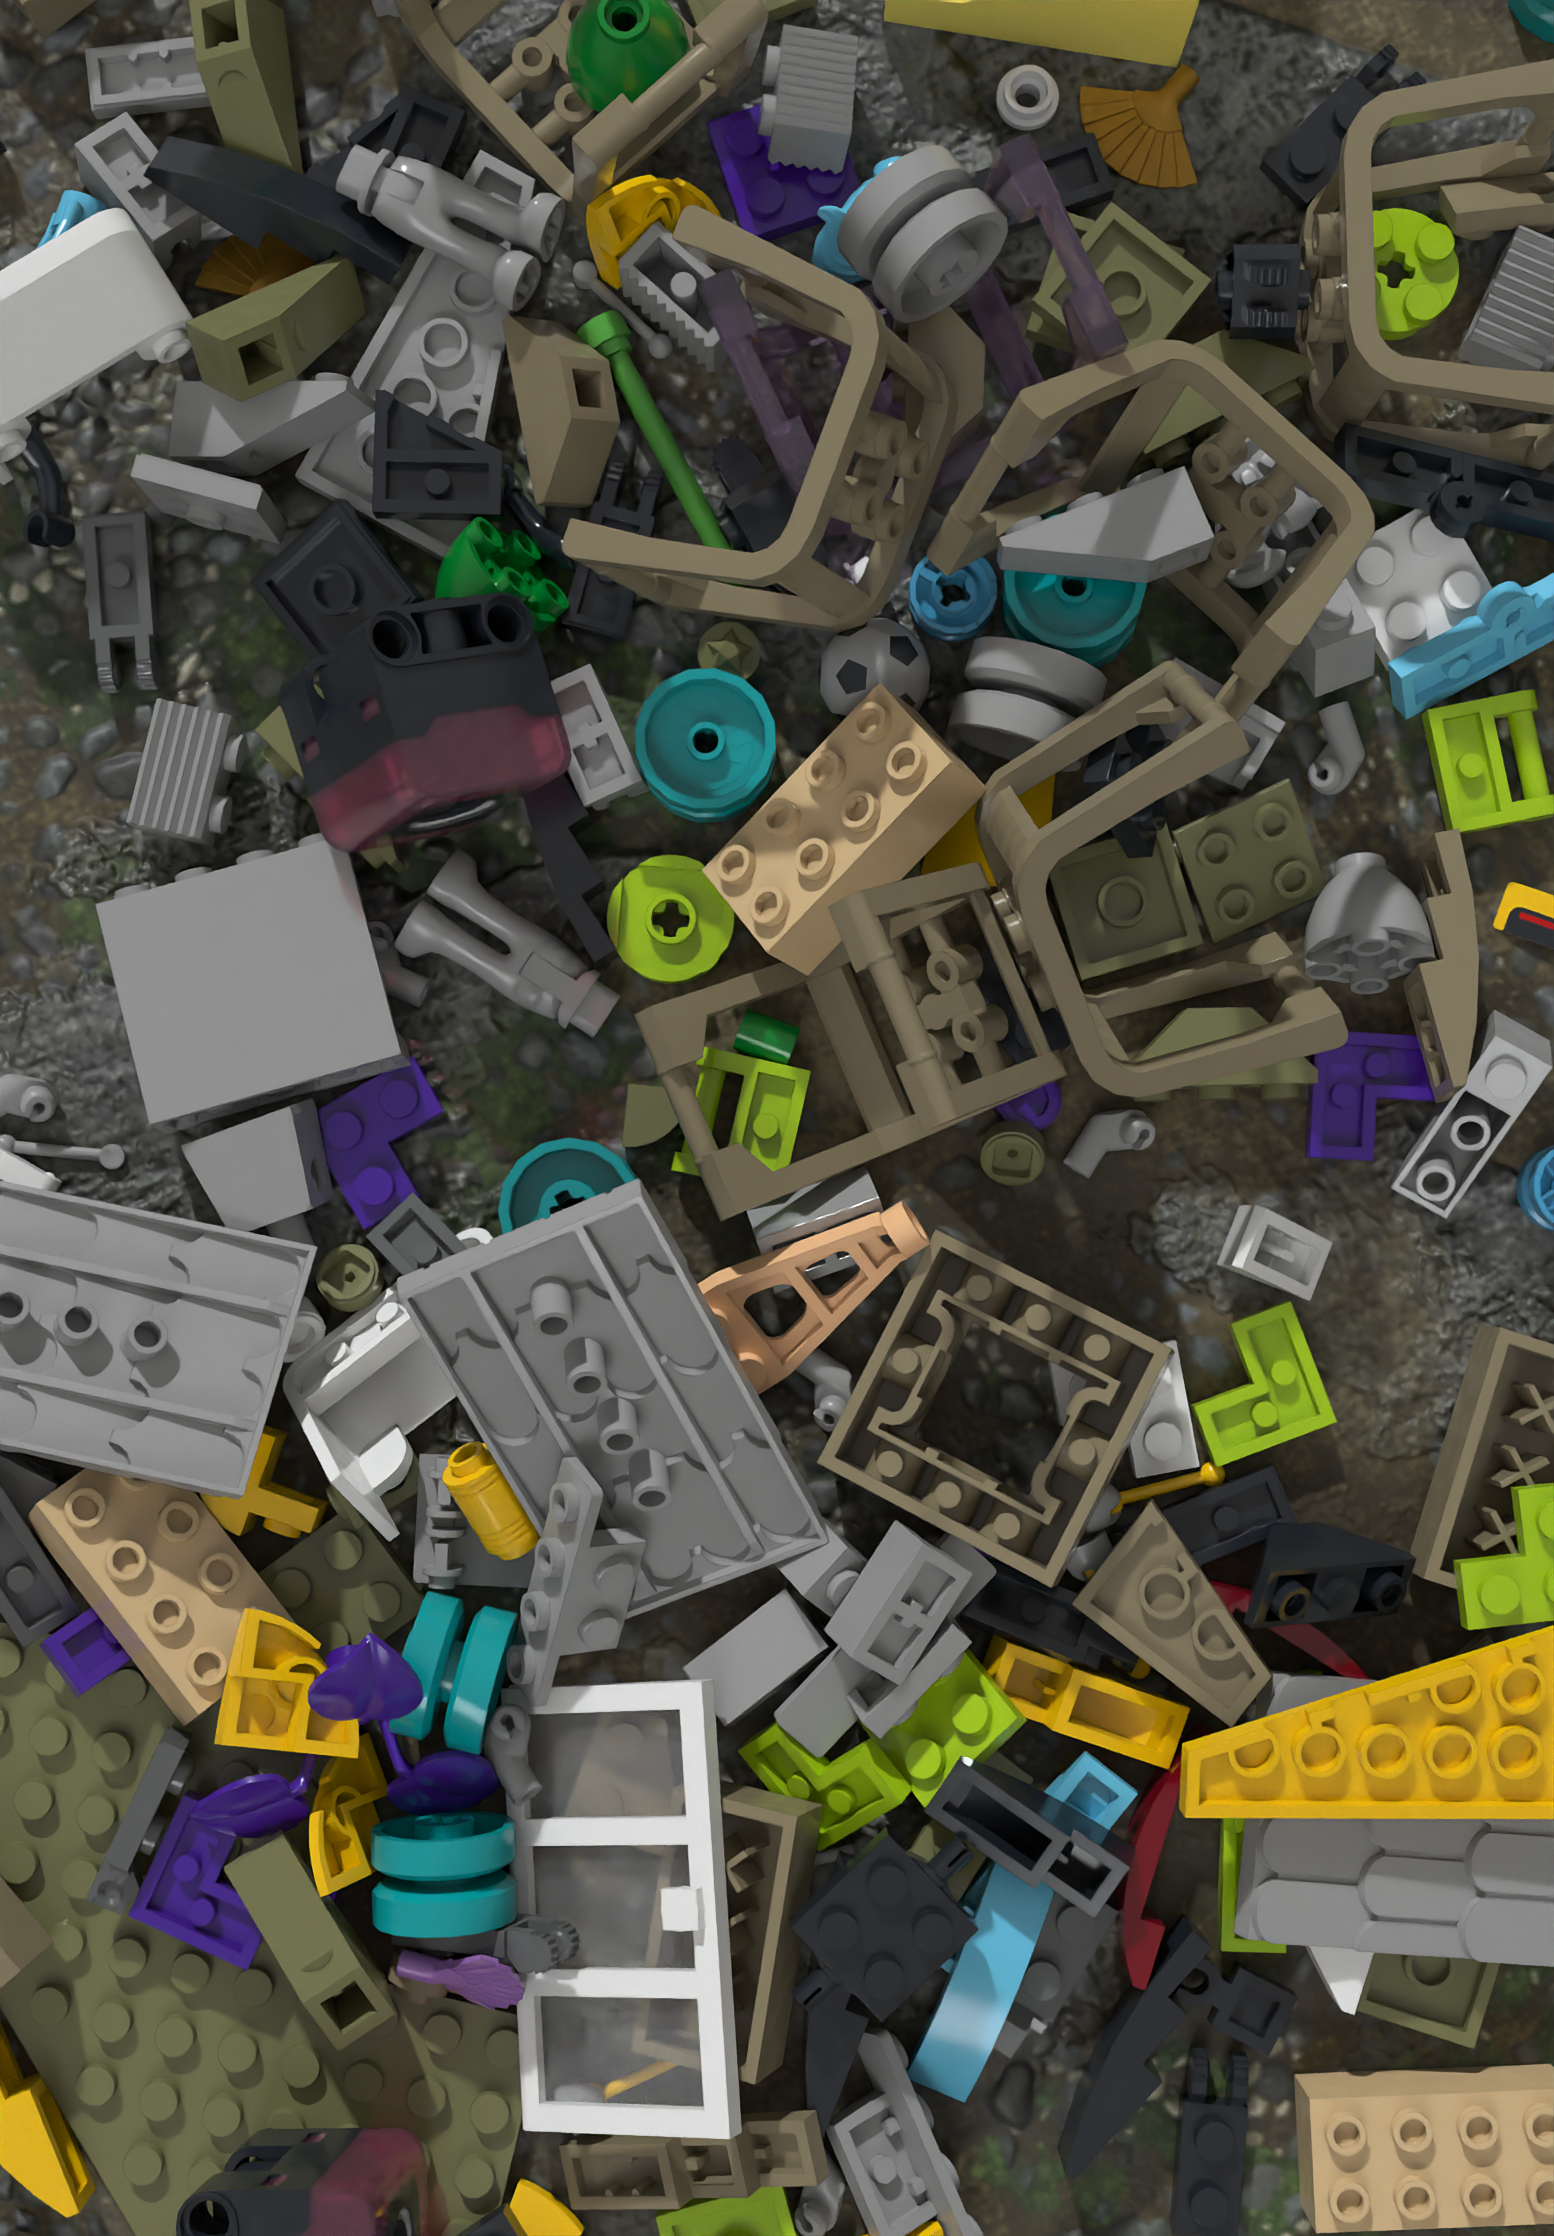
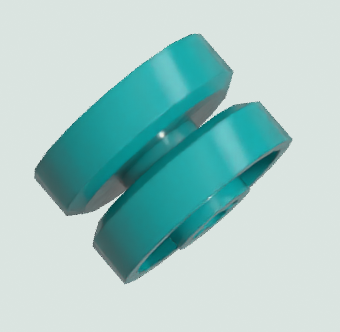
M1005 570L1001 598L1003 628L1008 638L1032 642L1062 651L1099 669L1113 662L1131 641L1147 584Z
M717 668L688 669L664 680L644 701L635 725L636 758L651 795L672 814L697 823L724 822L748 811L767 791L776 766L775 721L763 696L742 677ZM703 738L709 745L717 741L718 745L710 753H701L696 750L695 742Z
M564 1138L542 1143L518 1159L503 1182L498 1208L502 1232L505 1234L541 1218H550L551 1214L563 1210L564 1204L571 1198L585 1201L604 1192L608 1194L612 1192L611 1189L638 1178L624 1159L596 1142Z
M428 1591L402 1653V1657L410 1664L421 1680L423 1700L408 1715L390 1720L389 1732L422 1740L434 1729L443 1702L448 1703L443 1728L446 1746L479 1755L484 1747L490 1717L496 1709L501 1693L500 1689L502 1688L507 1670V1653L513 1645L518 1613L484 1606L475 1615L466 1641L462 1642L460 1640L465 1620V1608L462 1599Z
M463 1810L457 1813H438L425 1816L410 1814L391 1818L376 1824L371 1830V1864L378 1871L389 1877L376 1884L372 1890L373 1925L379 1931L395 1936L442 1938L478 1934L501 1928L515 1921L518 1915L517 1880L501 1870V1868L512 1862L516 1856V1821L507 1815L494 1812Z

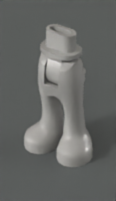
M355 145L350 151L336 182V191L356 200L360 213L374 216L397 235L444 255L482 276L492 285L495 300L502 306L515 312L524 307L535 291L541 276V267L538 259L548 262L559 239L566 212L565 200L552 193H539L526 207L515 206L480 191L441 168L410 157L398 155L395 158L392 151L384 148L376 154L362 146ZM458 217L468 220L514 244L524 252L518 250L508 251L502 246L477 238L452 223V219Z
M457 849L431 883L427 895L498 937L510 947V953L502 954L484 944L425 900H421L411 913L394 944V949L404 956L412 958L430 952L443 955L475 973L518 1005L543 1017L554 1020L558 1017V1024L564 1029L571 1023L594 1038L621 995L598 981L601 973L595 969L588 971L589 967L582 958L560 939L515 913L487 892L478 881L476 861L462 849Z

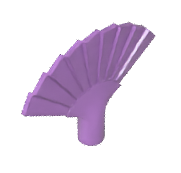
M402 1949L396 1970V1976L429 1984H441L448 1990H454L470 2002L493 2011L495 2007L507 2009L509 2005H517L518 2001L523 1999L525 1983L520 1980V1975L511 1972L512 1967L498 1963V1958L482 1954L457 1960H443L435 1956Z

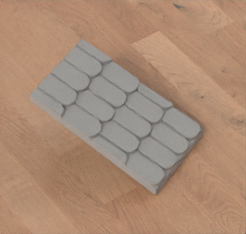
M639 1178L611 1189L612 1192L608 1194L604 1192L550 1215V1218H541L490 1240V1243L484 1244L483 1242L430 1264V1267L427 1269L423 1267L397 1278V1293L400 1301L540 1537L542 1538L550 1508V1490L557 1481L562 1459L578 1457L603 1490V1499L594 1530L635 1526L645 1538L647 1543L625 1619L829 1543L827 1526L818 1510L814 1496L783 1445L779 1430L729 1346L725 1331L688 1269L686 1258Z
M0 1181V1450L20 1452L133 1479L135 1477L216 1497L225 1496L239 1500L243 1497L317 1246Z
M1271 1670L1272 1677L1257 1695L1255 1720L1361 1687L1377 1680ZM1245 1818L1234 1933L1248 1940H1263L1273 1944L1348 1948L1358 1952L1465 1958L1488 1963L1554 1967V1819Z

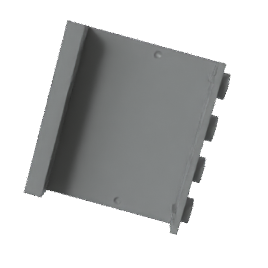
M329 833L310 835L301 839L298 842V848L277 854H274L271 850L249 852L236 859L237 865L216 871L209 867L185 870L175 876L174 883L152 889L151 886L143 884L128 886L116 891L113 900L96 904L139 1084L151 1126L165 1134H169L412 1065L406 1041L396 1030L352 861L358 860L357 854L344 835L338 837L329 835Z

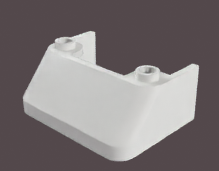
M107 209L90 216L0 271V483L2 485L14 479L4 462L15 458L26 448L27 443L25 440L32 429L31 424L26 418L27 416L135 351L144 360L157 359L160 363H169L182 357L191 348V342L184 322L193 319L130 216L123 209Z
M483 1228L467 1229L456 1235L468 1249L483 1242L484 1244L490 1243V1240L493 1239L490 1233ZM397 1281L383 1291L371 1305L356 1312L297 1358L289 1367L283 1380V1391L329 1481L389 1542L400 1533L380 1496L400 1484L408 1473L413 1459V1450L405 1436L457 1396L400 1301L397 1293Z

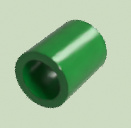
M747 1008L732 1050L753 1058L788 1065L801 1028Z

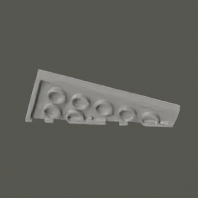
M482 150L477 154L463 181L480 191L515 206L526 207L537 194L535 179ZM458 217L452 219V223L477 238L502 246L508 251L518 250L524 252L514 244L468 220ZM424 248L350 378L354 380L356 388L374 401L375 390H386L396 395L398 401L428 417L432 414L453 425L457 432L469 438L476 437L488 443L507 349L502 320L508 316H513L514 311L502 306L495 300L492 285L482 276L444 255ZM375 412L311 446L295 474L299 483L333 502L338 498L348 500L356 512L364 519L443 561L453 541L472 522L462 520L375 518L372 513Z

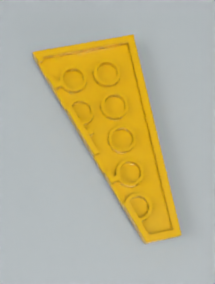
M1554 1625L1182 1743L1179 1809L1185 1818L1554 1819Z

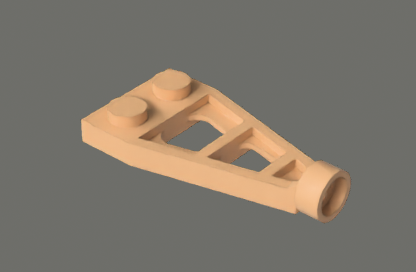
M901 1200L881 1214L879 1211L720 1270L697 1285L725 1331L729 1346L759 1395L789 1376L900 1262L908 1259L930 1243L926 1232L914 1213ZM888 1234L892 1241L886 1243L880 1236ZM836 1252H848L859 1266L857 1274L833 1294L822 1295L807 1276L805 1270L810 1265ZM786 1284L793 1286L806 1302L805 1311L784 1334L777 1337H769L743 1307L744 1303L750 1295L775 1285Z

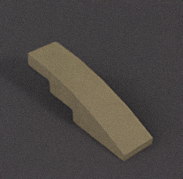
M1459 828L1434 833L1417 854L1429 898H1426L1421 906L1432 932L1436 961L1418 964L1402 982L1435 1103L1448 1101L1466 1086L1477 1023L1479 972L1477 929L1473 890Z
M816 2110L741 2114L742 2133L731 2139L596 2134L565 2140L559 2145L571 2209H680L692 2198H748L760 2187L818 2186L830 2174Z

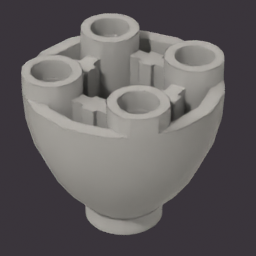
M1363 852L1350 854L1339 859L1334 865L1335 876L1324 887L1317 898L1306 925L1303 942L1305 975L1311 979H1326L1350 983L1351 991L1357 994H1374L1386 990L1389 987V979L1411 973L1418 964L1436 961L1432 932L1422 906L1413 892L1399 878L1387 871L1384 857L1375 853Z

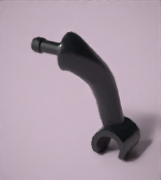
M27 418L32 429L25 440L27 443L26 448L19 456L36 479L39 491V509L33 510L27 516L23 526V536L33 545L44 548L51 545L63 548L71 544L75 538V526L71 519L64 517L62 474L51 451L30 419Z
M505 463L504 469L508 474L509 480L504 489L503 506L505 505L526 535L548 559L562 570H576L573 559L565 555L562 550L564 537L562 534H558L553 526L521 492L520 478Z

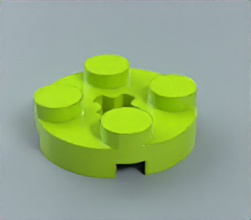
M1401 208L1373 211L1377 325L1383 340H1401L1415 335L1419 329L1429 326L1444 312L1451 302L1459 278L1458 257L1454 250L1455 238L1452 231L1446 225L1435 223L1429 217L1416 211ZM1390 261H1396L1402 264V268L1408 272L1409 279H1402L1397 288H1391L1387 286V276L1383 273H1378V265L1387 266Z
M679 855L652 857L639 864L638 868L630 871L624 880L622 878L610 897L607 910V927L610 939L624 964L650 981L664 984H679L692 981L701 975L707 974L717 966L732 941L735 924L734 910L703 873L702 869L705 866L697 860ZM667 903L679 904L680 914L690 917L688 927L678 928L675 937L664 936L663 927L653 925L654 914L664 913Z

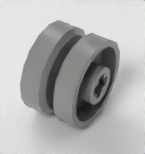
M941 145L920 147L898 158L876 175L855 198L842 219L836 239L839 252L859 276L872 281L875 296L894 319L903 323L924 320L945 309L973 286L987 271L1001 251L1008 233L1007 217L991 198L978 188H972L971 175L952 152Z
M986 636L974 639L963 675L976 690L957 695L947 731L954 738L975 749L1012 761L1100 704L1108 679L1100 670L1087 662L1056 649L1006 637ZM1084 756L1060 771H1078L1082 766Z

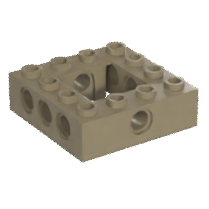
M935 1229L929 1241L930 1244L926 1247L817 1463L1052 1588L1059 1584L1175 1352L1171 1347ZM973 1322L1087 1380L1083 1389L1077 1392L1070 1400L1064 1412L1067 1414L1066 1422L1050 1454L1045 1461H1039L1032 1477V1490L1029 1496L915 1437Z

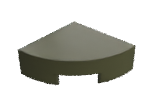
M628 1084L622 1147L636 1148L647 1146L665 1137L679 1122L664 1087Z

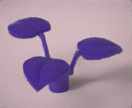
M368 1633L359 1645L342 1646L334 1649L327 1655L325 1663L328 1669L320 1674L308 1689V1703L317 1714L334 1721L358 1719L359 1725L368 1723L373 1718L377 1719L394 1768L402 1776L387 1786V1798L394 1806L409 1814L418 1816L457 1813L477 1805L492 1795L498 1787H501L493 1764L477 1754L459 1750L439 1752L424 1757L415 1766L405 1759L396 1734L389 1732V1722L392 1719L408 1715L421 1704L423 1700V1685L410 1664L373 1633ZM305 1753L300 1773L291 1783L277 1774H260L242 1778L218 1789L196 1803L190 1809V1817L213 1830L242 1838H266L281 1829L283 1832H287L298 1826L309 1814L308 1801L300 1795L305 1793L309 1787L318 1754Z

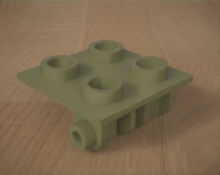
M1288 778L1172 831L1174 837L1172 843L1178 863L1184 864L1213 944L1319 896L1326 886L1296 796Z

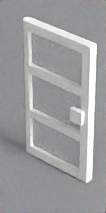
M713 1679L552 1685L547 1704L539 1707H532L517 1685L501 1688V1705L515 1704L522 1707L529 1715L531 1732L526 1761L542 1786V1789L534 1797L520 1805H514L506 1792L507 1816L516 1821V1856L509 1863L510 1875L517 1880L518 1913L558 1919V1922L565 1920V1923L571 1922V1926L576 1927V1932L580 1934L579 1940L581 1941L579 1943L580 1950L576 1951V1956L564 1963L562 1961L555 1963V1967L543 1974L541 1972L535 1974V1972L530 1974L521 1973L515 1968V1973L520 1975V1980L525 1983L523 1999L517 2003L523 2130L731 2139L742 2133Z

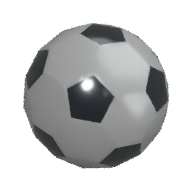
M871 618L862 626L835 634L829 640L822 653L817 671L820 693L829 710L841 722L879 682L919 712L928 694L932 679L929 658L923 644L907 627L883 618Z

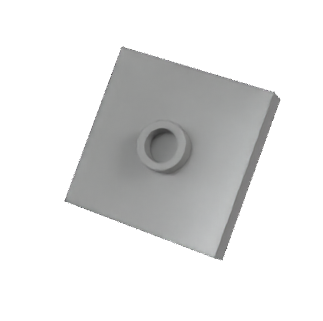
M143 453L141 455L136 454L130 477L160 512L187 519L196 525L208 529H225L277 544L282 543L287 523L261 485Z

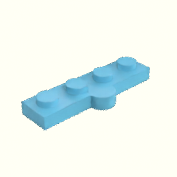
M1554 573L1523 588L1514 581L1498 584L1482 598L1478 606L1477 615L1465 618L1455 627L1419 646L1408 649L1401 656L1388 662L1392 702L1401 715L1407 720L1553 641Z

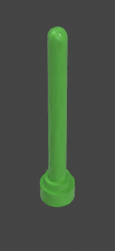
M610 310L592 318L577 331L576 336L609 360L611 375L703 545L732 550L716 524V514L629 356V353L632 351V346L629 343L632 333L620 311ZM724 582V584L743 588L745 587V585Z

